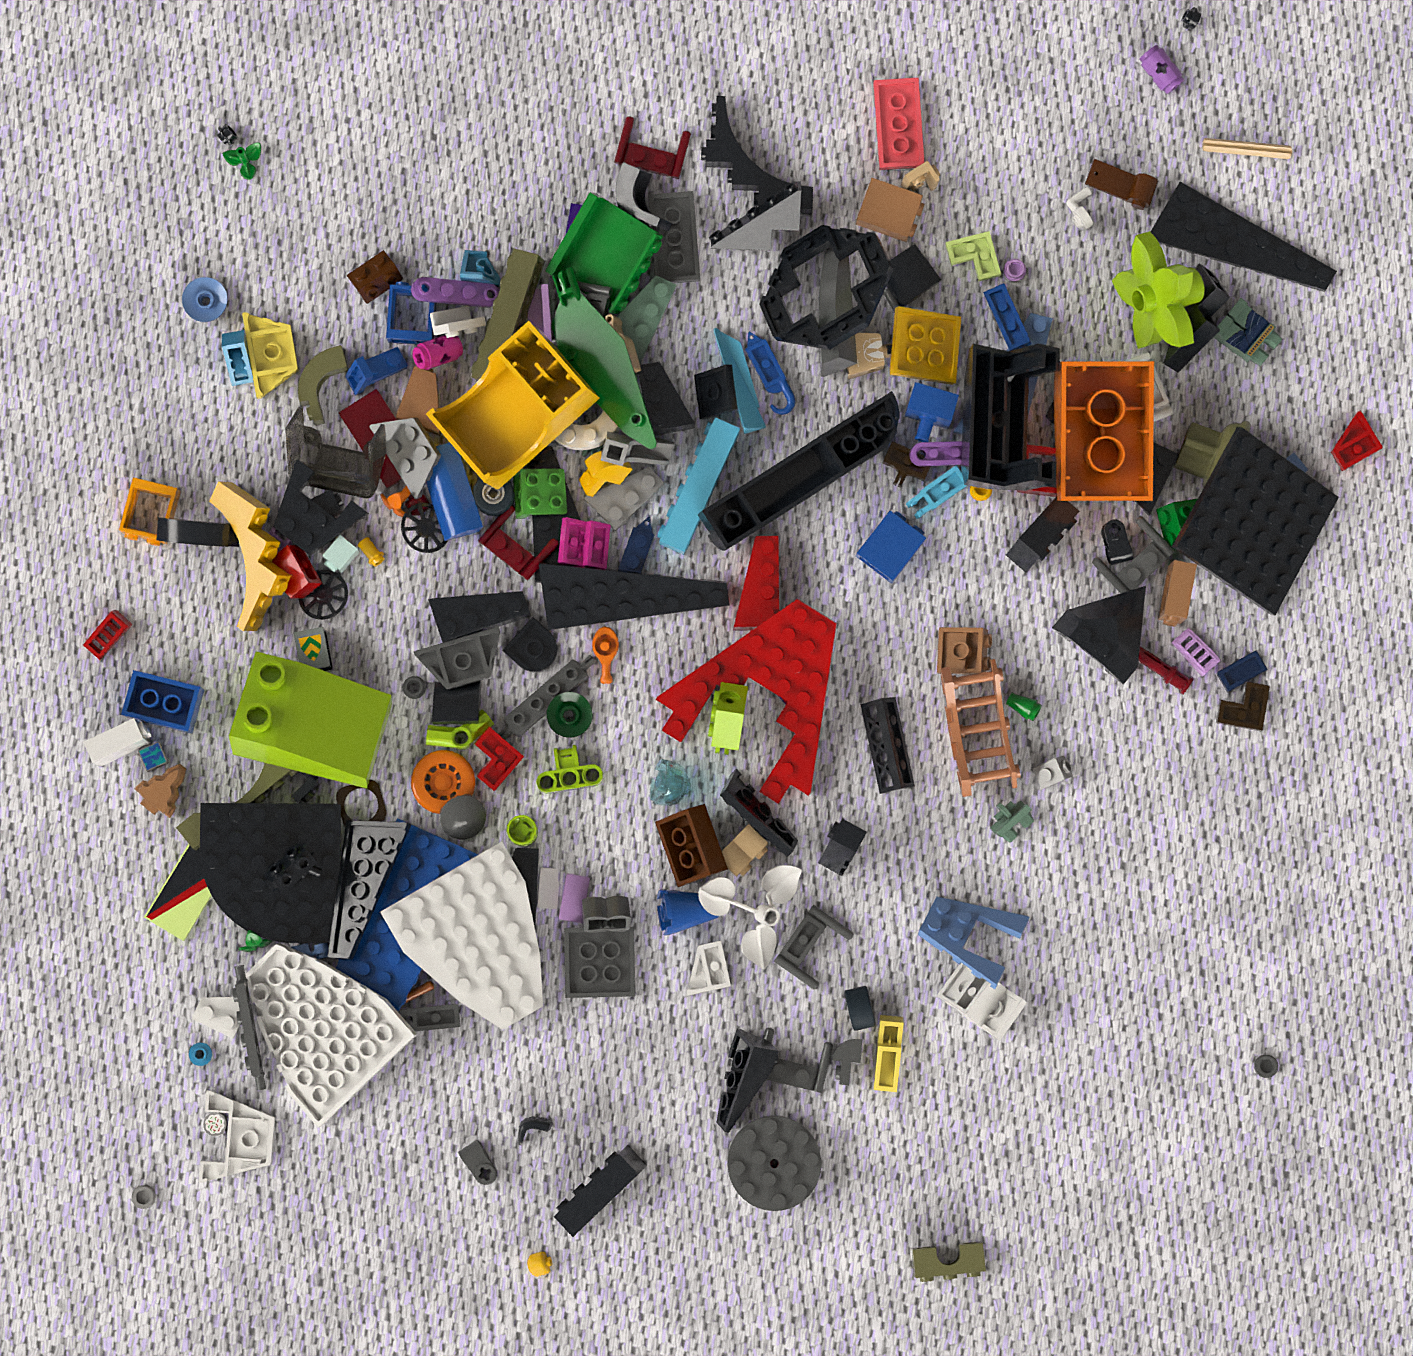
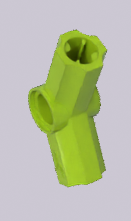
M481 709L479 711V724H463L457 728L428 725L426 745L465 750L481 736L488 726L493 727L495 724L487 713ZM459 733L466 734L468 736L467 742L464 744L457 743L455 741L456 735Z

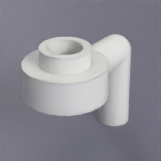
M1088 187L1069 198L1066 202L1074 214L1072 217L1074 224L1079 229L1082 227L1084 230L1093 225V221L1087 211L1078 205V203L1092 195Z

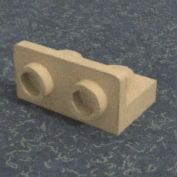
M926 161L905 174L901 186L903 189H911L914 192L921 188L925 181L930 190L933 191L940 181V173L934 164L930 165Z

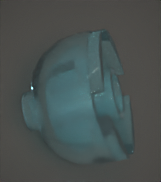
M661 759L654 769L658 770L656 780L654 781L653 778L651 780L650 800L654 801L653 804L672 806L679 803L685 795H688L691 783L688 781L686 770L680 764L671 760Z

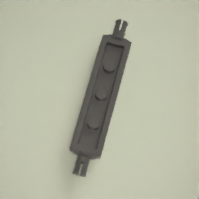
M591 655L581 663L572 659L503 718L507 727L498 734L503 739H507L512 733L517 737L522 736L547 714L549 703L554 697L564 692H573L589 678L586 670L596 663V660Z
M244 965L234 967L237 980L235 988H232L234 1002L239 1004L240 1011H237L236 1015L238 1024L243 1026L244 1033L241 1034L242 1047L247 1048L248 1056L245 1057V1065L247 1071L251 1070V1076L255 1077L257 1090L266 1089L265 1073L263 1072L247 983L248 979L245 975Z

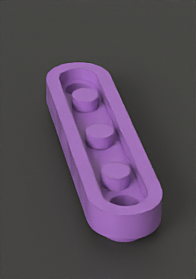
M429 277L418 278L411 286V293L418 301L485 308L493 307L494 299L498 297L500 292L499 288L494 284ZM422 285L427 286V288H428V291H427V292H424V291L422 290V288H421ZM488 291L492 292L493 298L488 297Z
M962 441L922 442L916 444L910 450V459L917 466L961 465ZM918 451H922L924 453V459L918 458Z

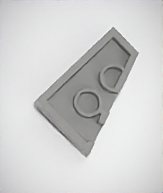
M647 467L626 477L620 485L612 484L599 490L593 497H584V500L617 531L665 483Z

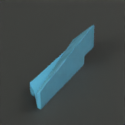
M714 328L713 332L723 365H732L738 408L737 414L739 415L744 434L766 428L758 410L760 406L741 342L724 334L718 328Z

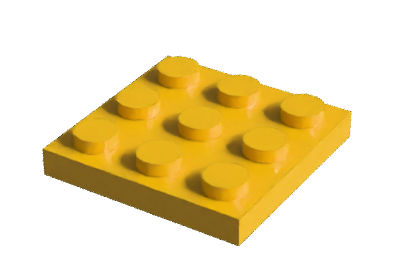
M900 306L896 307L890 375L951 385L955 384L961 317Z

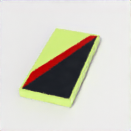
M189 844L187 845L144 916L147 920L182 941H185L212 896L202 873L199 848L195 851Z

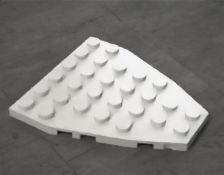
M502 841L380 911L402 951L459 1002L500 1029L507 1028L543 1006L540 952L526 883Z
M281 943L276 944L245 974L251 990L252 1003L255 1002L259 1015L257 1017L259 1027L270 1052L273 1051L278 1062V1065H276L278 1071L282 1072L285 1078L287 1092L318 1128L325 1124L417 1035L386 998L326 962Z

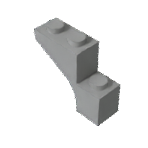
M607 432L601 453V461L623 466L625 462L668 465L674 442L655 437L657 445L654 449H649L631 437Z

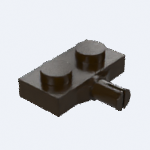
M892 441L883 464L894 468L898 472L893 484L896 486L901 478L898 487L901 488L906 476H912L924 482L931 466L915 465L910 459L911 449ZM917 453L918 458H925V455Z

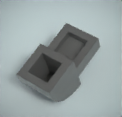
M861 1039L844 1041L833 1053L832 1060L841 1061L840 1066L836 1065L835 1079L839 1080V1085L849 1086L851 1062L861 1063Z

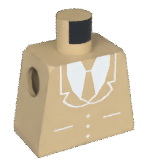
M855 334L857 364L847 368L848 379L884 369V358L891 357L892 343L882 345L881 334Z

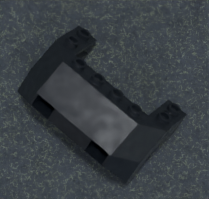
M1038 343L1012 351H1005L972 344L968 353L964 377L961 456L964 485L983 489L1026 491L1056 484V461L1042 463L1041 458L1027 459L1026 451L1029 378L1059 371L1060 348Z

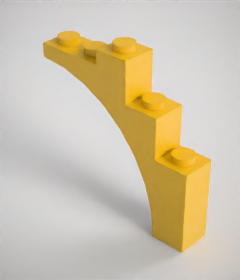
M218 481L209 502L221 511L231 524L240 543L246 570V593L237 627L242 631H257L262 625L267 608L272 603V597L282 596L283 592L287 589L291 575L272 563L281 542L262 529V526L267 521L270 508L233 482Z

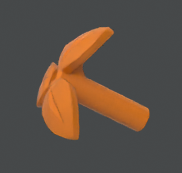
M405 486L401 492L394 493L388 498L383 493L380 496L384 505L389 510L393 509L396 515L403 517L405 512L401 509V506L411 492Z

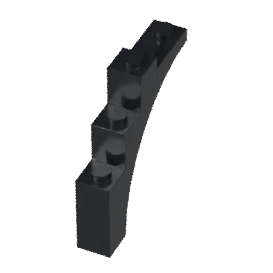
M717 96L716 103H712L711 117H716V125H711V139L715 140L706 139V147H701V160H705V167L732 168V170L728 169L727 183H732V190L759 191L754 192V206L759 207L765 203L769 196L777 195L784 191L789 182L780 180L763 171L746 155L731 130L727 116L726 96ZM801 186L800 214L812 215L813 187Z

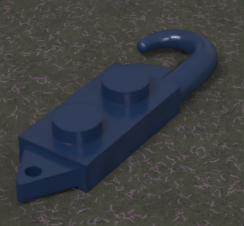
M650 517L646 518L637 527H633L618 570L641 573L655 536L652 532Z

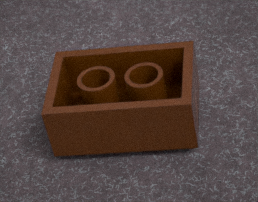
M705 804L687 808L655 822L677 887L685 886L728 870Z

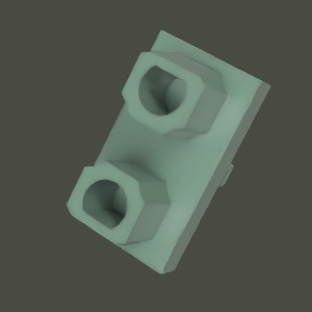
M1010 801L1006 806L999 802L996 805L999 812L994 816L997 822L990 829L1010 843L1018 836L1017 832L1013 829L1015 824L1019 822L1022 827L1026 828L1034 822L1030 813L1032 809L1022 801H1019L1016 805Z

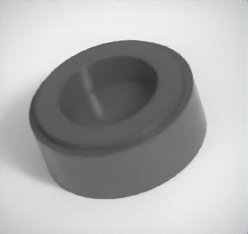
M1261 1055L1254 1062V1070L1260 1077L1270 1078L1277 1073L1278 1062L1271 1055Z

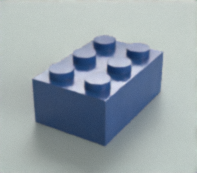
M133 670L121 715L193 734L204 689L199 686Z

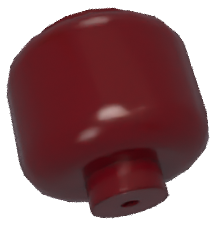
M424 493L419 499H414L413 495L410 494L409 500L405 502V506L409 509L417 503L430 502ZM422 507L423 512L427 511L429 508ZM418 509L410 512L413 516L420 515Z

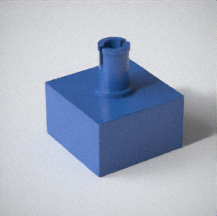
M915 382L905 413V417L920 421L915 440L929 442L933 425L945 429L949 428L958 401V394Z

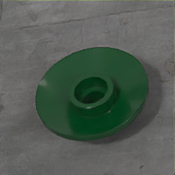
M564 692L552 699L547 708L546 716L550 728L556 734L566 738H574L582 735L589 728L593 713L590 703L584 696L575 692ZM567 710L573 712V716L570 719L565 717Z

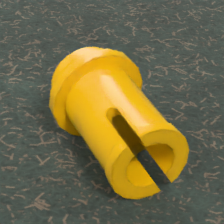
M366 537L358 543L357 546L369 559L368 563L376 567L385 560L384 553L376 548L370 537Z

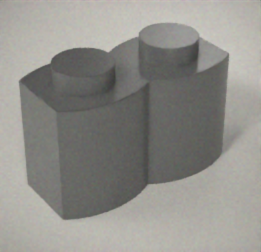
M611 896L606 899L602 897H588L583 899L582 919L584 931L599 933L606 930L613 932L629 930L631 915L628 897Z

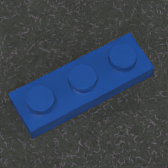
M1000 284L983 292L1009 351L1031 345L1030 338L1005 284Z

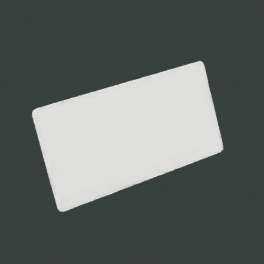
M541 868L537 907L557 909L559 895L558 870Z

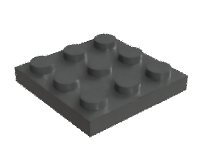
M634 926L622 932L606 930L599 933L585 932L584 928H564L565 998L635 997Z

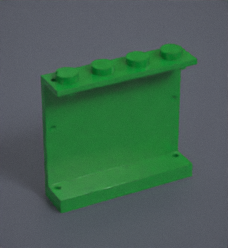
M590 192L545 272L550 275H558L560 271H566L567 268L573 267L577 281L612 287L613 293L610 296L609 313L619 314V312L626 308L628 304L627 298L630 293L637 289L639 277L648 270L651 264L649 260L653 253H657L660 249L663 235L597 193Z

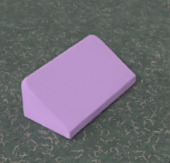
M567 873L559 920L576 923L583 922L582 900L587 898L589 877Z

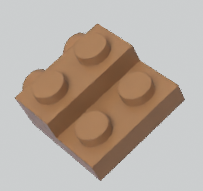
M939 627L937 673L941 674L940 668L950 667L951 674L962 675L985 673L986 670H990L991 658L987 657V648L992 646V635L988 634V630L985 628Z

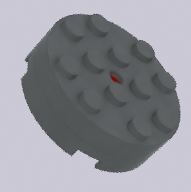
M764 1116L749 1122L736 1134L728 1152L727 1167L733 1187L746 1202L759 1209L782 1211L797 1206L813 1192L821 1173V1155L814 1137L800 1123L783 1116ZM772 1159L778 1160L776 1167L770 1165Z

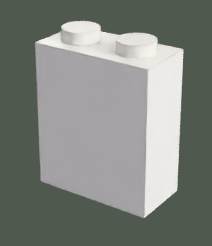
M133 718L83 741L92 763L103 766L151 744L149 737L152 734L147 724Z

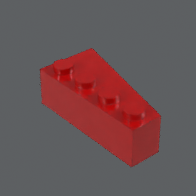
M755 536L733 631L753 630L779 612V536Z

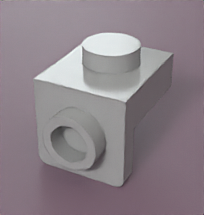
M1064 755L1032 768L1041 790L1073 776L1071 772L1072 766Z

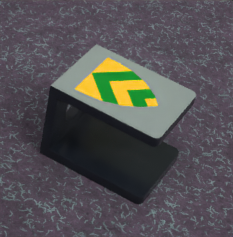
M324 627L293 632L299 662L323 671L333 669L327 633Z

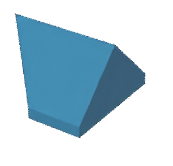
M464 251L460 271L461 281L488 283L500 287L501 278L488 259L487 251Z

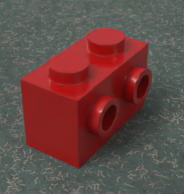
M287 545L273 558L272 563L291 575L287 589L284 591L289 598L303 599L322 584L307 554L297 545Z

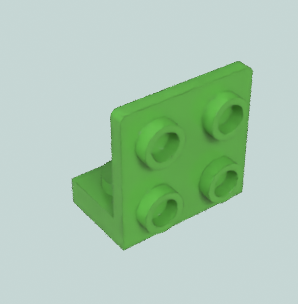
M521 469L513 476L516 519H525L530 515H564L567 513L564 469Z

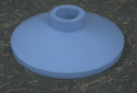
M197 278L191 281L184 289L182 295L183 308L196 321H213L219 318L227 307L228 297L226 290L220 282L213 278ZM204 298L210 299V303L208 305L202 304V300Z

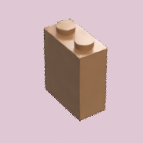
M871 178L856 220V225L907 242L908 237H913L916 231L917 224H914L916 215L921 217L925 205L921 203L923 195Z

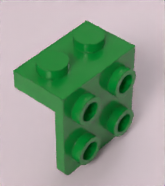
M1198 498L1172 502L1156 509L1163 538L1171 547Z

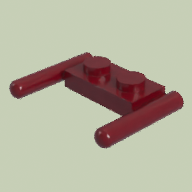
M631 116L626 117L614 163L622 165L624 162L640 170L679 179L691 133L686 130L682 132L677 154L675 155L674 153L629 143L634 118Z
M511 505L506 512L500 514L477 541L528 581L539 568V563L544 562L559 545L557 539L552 538L535 558L500 529L515 511L514 505Z

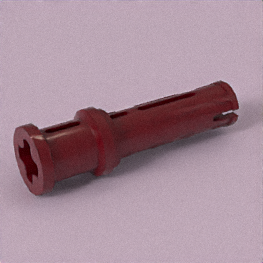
M1140 646L1139 662L1163 677L1164 683H1170L1180 690V694L1184 695L1195 678L1192 676L1189 678L1180 672L1176 665L1171 667Z

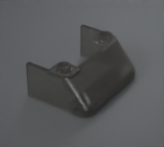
M298 407L285 428L289 477L298 459L316 472L306 486L324 490L331 489L333 492L361 498H371L377 490L386 456L385 425L380 424L372 440L364 445L363 452L322 444L321 434L315 428L304 426L303 407Z

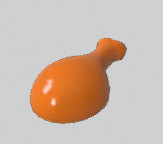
M605 626L599 628L595 633L592 647L594 654L602 665L600 683L611 684L613 682L611 662L618 652L619 641L615 631Z

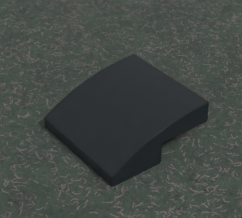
M915 244L890 260L894 270L887 283V288L901 307L916 300L922 293L941 281V278Z
M481 681L447 690L440 682H435L432 709L433 725L479 724Z

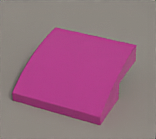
M568 517L562 518L558 563L606 570L611 525L592 520L586 522Z

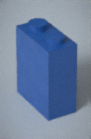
M890 510L856 553V557L892 584L925 542L926 537L923 536L925 532L918 526L913 525L912 527L906 523L907 519L897 511L893 513Z

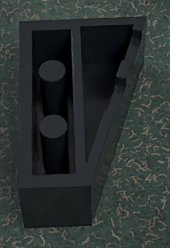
M660 361L640 365L641 371L638 372L642 396L655 436L694 429L695 422Z
M1056 496L1020 536L1006 556L1027 573L1038 559L1043 561L1051 552L1048 549L1051 544L1056 546L1064 537L1062 534L1064 529L1069 531L1076 524L1077 520L1075 517L1080 511L1069 501H1058Z
M843 818L840 823L835 821L827 835L831 839L818 864L843 876L867 831Z

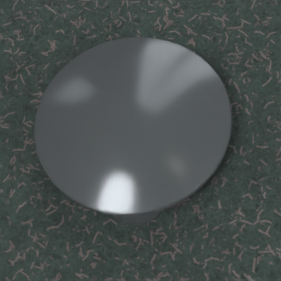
M469 794L450 799L440 810V823L443 830L450 837L459 840L469 839L477 835L484 827L486 821V812L482 803Z

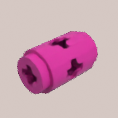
M446 335L419 343L413 349L415 364L418 368L426 370L456 361L463 354V346L458 336L446 338Z

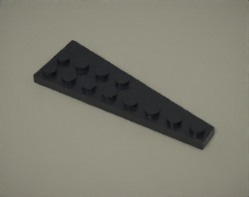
M539 563L548 630L730 606L726 581L699 580L679 576L671 577L662 576L661 574L652 575L614 569L605 570L585 566H568L567 564Z

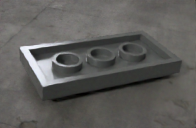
M693 191L648 194L649 211L653 215L672 223L669 231L660 228L658 232L663 235V238L661 239L662 245L657 253H653L654 275L672 283L699 282L700 269Z

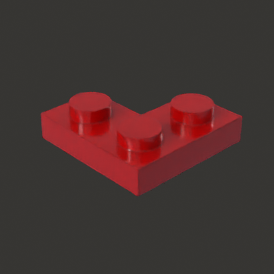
M489 726L474 743L491 758L476 776L495 791L524 756Z

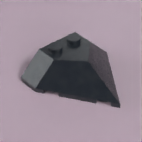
M1146 586L1066 610L1052 629L1067 641H1072L1105 667L1106 672L1124 685L1136 671L1139 664Z

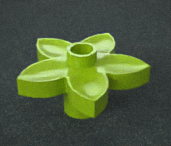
M1150 231L1136 235L1131 250L1133 269L1116 274L1112 283L1121 299L1134 309L1133 332L1138 349L1157 344L1162 340L1176 347L1194 343L1191 321L1184 307L1199 303L1203 299L1204 283L1201 275L1195 268H1187L1180 264L1167 267L1162 247Z

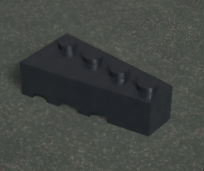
M629 1145L619 1154L614 1151L605 1160L607 1165L602 1170L598 1167L588 1176L591 1181L586 1186L581 1183L572 1192L575 1196L570 1201L565 1198L556 1207L559 1212L554 1218L572 1237L647 1166Z

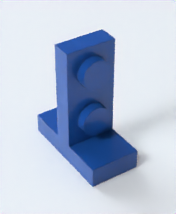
M395 347L367 360L363 356L355 359L345 378L356 396L363 393L368 385L407 369L408 364L399 348Z

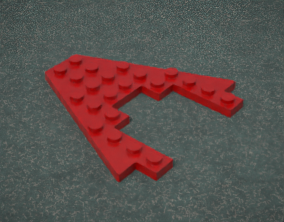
M796 599L657 696L655 700L673 710L662 731L677 741L682 742L717 685L720 686L721 682L745 685L748 678H751L787 701L776 722L795 733L759 792L778 804L790 785L809 796L812 791L837 623L800 599Z

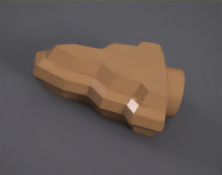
M177 764L168 768L163 775H154L149 781H141L134 788L144 798L140 804L154 815L160 811L171 818L177 809L175 803L180 796L178 788L184 782L187 769L183 765Z

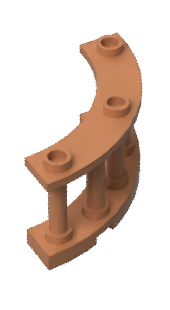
M995 659L990 660L991 672L961 677L952 676L950 667L940 668L942 690L946 698L945 712L953 758L956 760L958 767L957 776L962 797L972 796L971 786L978 782L1010 777L1012 788H1017V778H1020L1019 765H1014L1007 730H1010L1008 716L1004 717L1000 682L1004 681L1002 668H997ZM992 681L994 695L965 700L955 699L954 689H958V686ZM995 704L997 721L968 726L959 725L957 712H961V709ZM1000 729L1002 746L970 752L963 749L961 738H965V735ZM1005 755L1007 764L1005 769L976 774L968 771L967 764L972 760Z

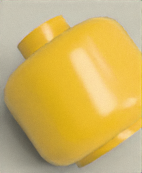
M543 1251L531 1254L527 1260L529 1272L536 1277L548 1274L550 1266L553 1265L551 1257H547Z

